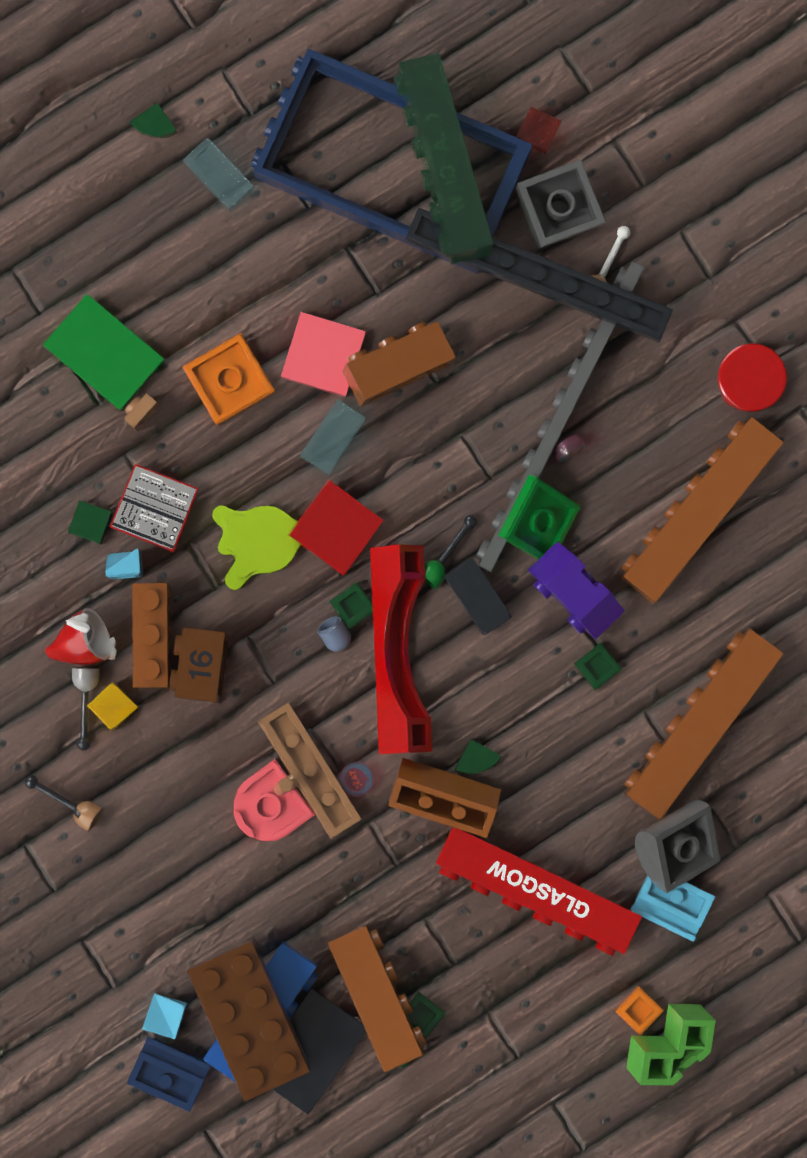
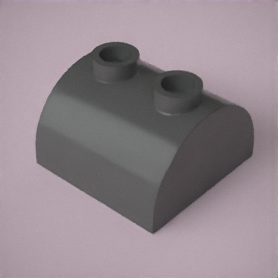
M581 159L517 183V194L525 220L534 241L540 249L600 227L606 223Z
M693 800L640 831L635 837L636 853L644 871L651 881L665 893L672 891L720 862L711 807L704 801Z

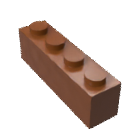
M366 925L328 942L383 1071L387 1072L424 1055L423 1047L427 1045L426 1038L420 1026L413 1027L408 1016L413 1013V1009L406 994L399 995L394 982L399 981L392 962L385 963L380 952L385 946L378 930L371 931L370 926Z

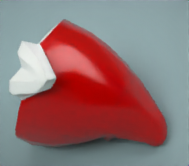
M86 608L66 620V624L60 630L56 639L45 648V653L49 658L60 662L79 665L94 664L106 659L115 660L117 652L115 648L116 640L114 637L110 638L101 617L95 611Z

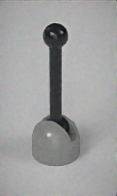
M72 668V682L82 691L80 738L77 740V747L80 750H87L90 747V740L87 738L89 691L93 690L99 682L100 668Z

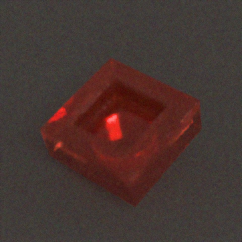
M530 107L516 138L532 144V148L546 154L561 121Z

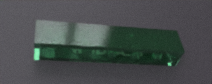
M436 53L399 62L398 75L394 76V84L398 96L403 95L406 107H403L405 124L407 128L412 127L415 138L411 139L415 158H421L424 170L420 171L423 188L425 191L430 190L433 202L429 203V209L433 223L439 222L442 234L438 235L442 255L448 254L451 265L490 256L493 241L440 54Z

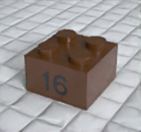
M183 627L182 635H176L174 655L179 657L178 670L172 669L169 687L170 690L175 691L174 697L221 704L229 643L228 634L225 632Z

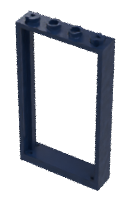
M308 48L304 58L299 56L294 64L291 75L295 76L291 87H285L281 93L278 106L282 108L277 119L271 117L266 127L264 136L268 137L264 148L258 147L254 154L251 167L254 168L255 179L478 274L479 270L406 242L405 239L410 226L273 168L316 71L425 119L428 116L435 115L439 117L440 125L512 155L480 229V232L494 237L531 153L532 144ZM430 119V121L437 123L436 119Z

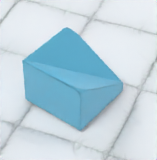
M137 548L132 552L108 554L105 570L106 576L111 580L140 578L144 576L142 551Z
M154 993L142 1029L176 1039L187 1003Z

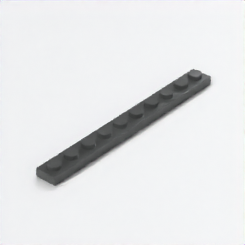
M633 261L628 270L621 267L613 285L632 293L644 267ZM602 320L598 330L591 327L582 345L588 348L583 360L575 358L567 374L573 380L567 390L560 388L552 404L553 407L557 408V411L552 421L545 418L537 434V437L541 438L542 441L537 451L530 448L522 464V467L527 469L522 481L515 478L506 497L512 499L507 511L499 509L491 525L492 528L496 529V532L491 542L484 539L476 555V558L481 560L479 564L481 570L489 574L491 573L506 543L498 534L528 475L539 478L615 325Z

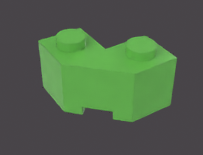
M668 1004L664 1036H631L627 1070L640 1085H674L684 1077L681 1074L696 1060L701 1062L711 1053L716 1020L701 1004Z

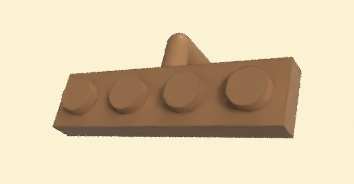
M289 702L258 721L290 775L274 785V792L277 795H284L298 786L330 839L361 820Z

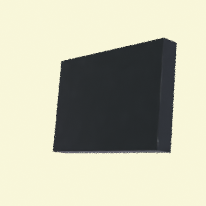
M311 988L290 1018L311 1066L310 1072L272 1089L307 1115H309L366 1033L363 1023L313 988Z

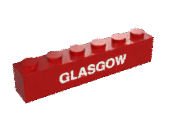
M451 827L435 861V864L441 866L438 873L455 881H458L459 877L462 876L472 881L471 889L486 896H489L490 892L493 891L503 896L501 903L517 911H520L522 906L535 911L532 918L548 926H551L553 921H556L566 926L565 934L580 941H583L584 937L587 936L597 941L595 948L613 957L616 951L625 954L642 916L454 827Z

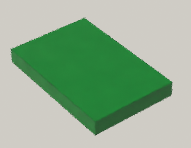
M88 294L82 298L43 343V346L119 411H122L165 361L163 357Z

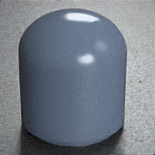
M331 617L318 627L317 633L331 651L338 652L344 650L351 642V633L340 617Z

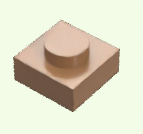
M147 393L142 399L137 396L125 409L128 415L124 420L138 432L160 406Z

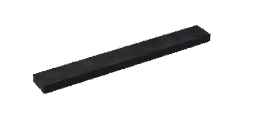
M419 207L405 239L406 242L658 343L662 339L673 311L669 307Z

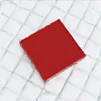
M327 480L291 529L288 536L344 576L384 520L332 481Z

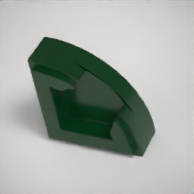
M158 103L130 121L131 126L138 133L149 137L168 138L177 134L176 129Z
M471 739L455 770L469 774L480 773L495 765L501 755Z

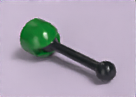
M468 515L464 518L463 527L438 560H429L424 563V583L436 590L440 587L445 579L443 576L445 575L443 564L467 531L477 525L475 516Z

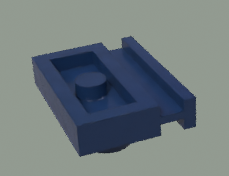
M148 1035L126 1084L190 1112L211 1065L198 1057Z

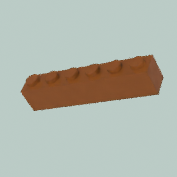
M753 417L745 424L740 420L727 435L731 442L724 450L719 446L706 461L710 468L703 476L697 473L685 487L689 492L682 503L677 499L664 513V516L668 518L661 529L654 526L642 541L647 545L642 553L638 556L633 552L621 567L625 571L621 580L651 604L657 602L784 443Z
M752 629L746 630L743 634L738 631L726 646L730 650L729 654L723 662L717 659L706 673L710 678L702 689L697 686L685 701L690 706L682 716L677 713L666 726L665 730L669 732L662 743L656 741L644 756L649 761L641 771L635 768L625 781L624 785L628 789L624 795L654 818L660 820L783 656L784 653Z

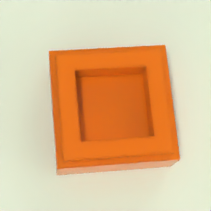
M637 986L614 1011L641 1036L664 1010Z

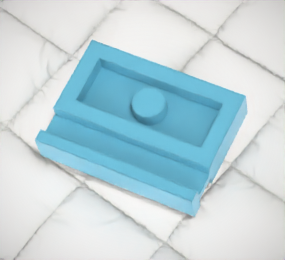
M647 875L630 911L694 942L695 936L715 896L687 882L665 893Z

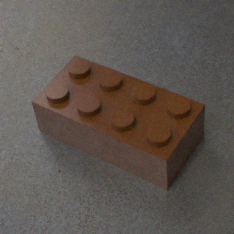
M254 939L196 964L187 970L244 1102L310 1072L311 1066Z

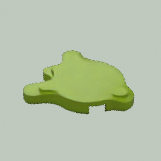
M220 505L213 510V519L223 530V535L218 544V551L222 555H233L235 557V562L225 577V583L231 590L240 589L255 575L281 571L288 566L301 547L299 543L288 536L297 520H294L276 507L259 506L247 511H234Z

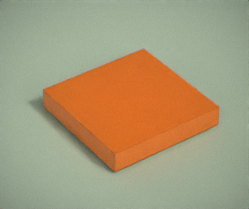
M241 333L182 366L216 426L221 425L276 393Z

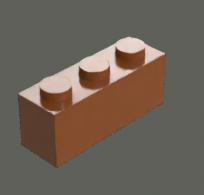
M426 321L411 327L408 330L409 335L400 339H397L396 335L391 336L378 343V349L367 353L366 349L347 358L349 362L346 363L342 372L360 407L452 364L456 357L438 321L427 325Z
M167 583L132 584L133 688H169L171 677V586Z
M402 758L388 806L487 838L498 809L501 789Z

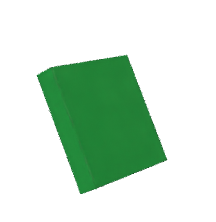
M528 475L498 536L536 560H539L557 541L562 545L581 505L539 478Z

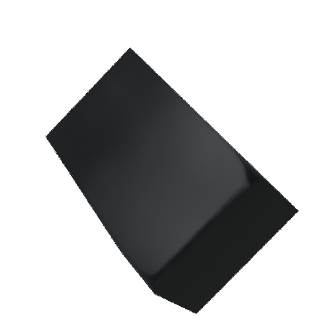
M473 557L443 575L482 635L488 634L512 617Z

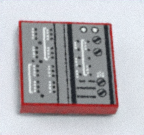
M135 464L110 528L175 553L199 488Z

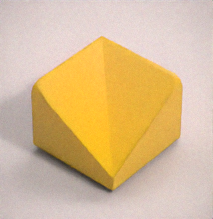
M115 682L108 685L87 705L111 731H114L138 708Z

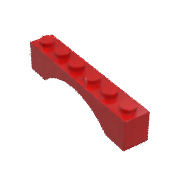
M397 544L370 548L379 754L433 752L431 716L423 706L415 688L408 651L412 610L417 595L425 581L424 545Z

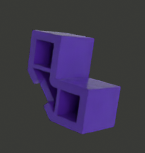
M557 541L528 569L536 579L533 586L545 599L552 596L570 614V617L567 619L568 623L579 634L586 631L596 640L625 610L611 592L601 582L598 583L585 570L586 566Z

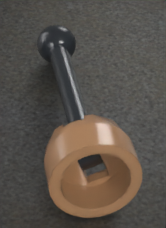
M30 775L25 779V786L27 788H36L73 810L75 822L86 831L90 832L98 822L103 812L101 806L90 801L81 802L77 805L39 783L36 776Z

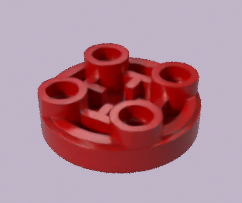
M754 343L744 344L730 351L721 362L717 375L718 388L724 402L744 412H760L771 407L783 394L787 381L786 369L778 354L764 345Z

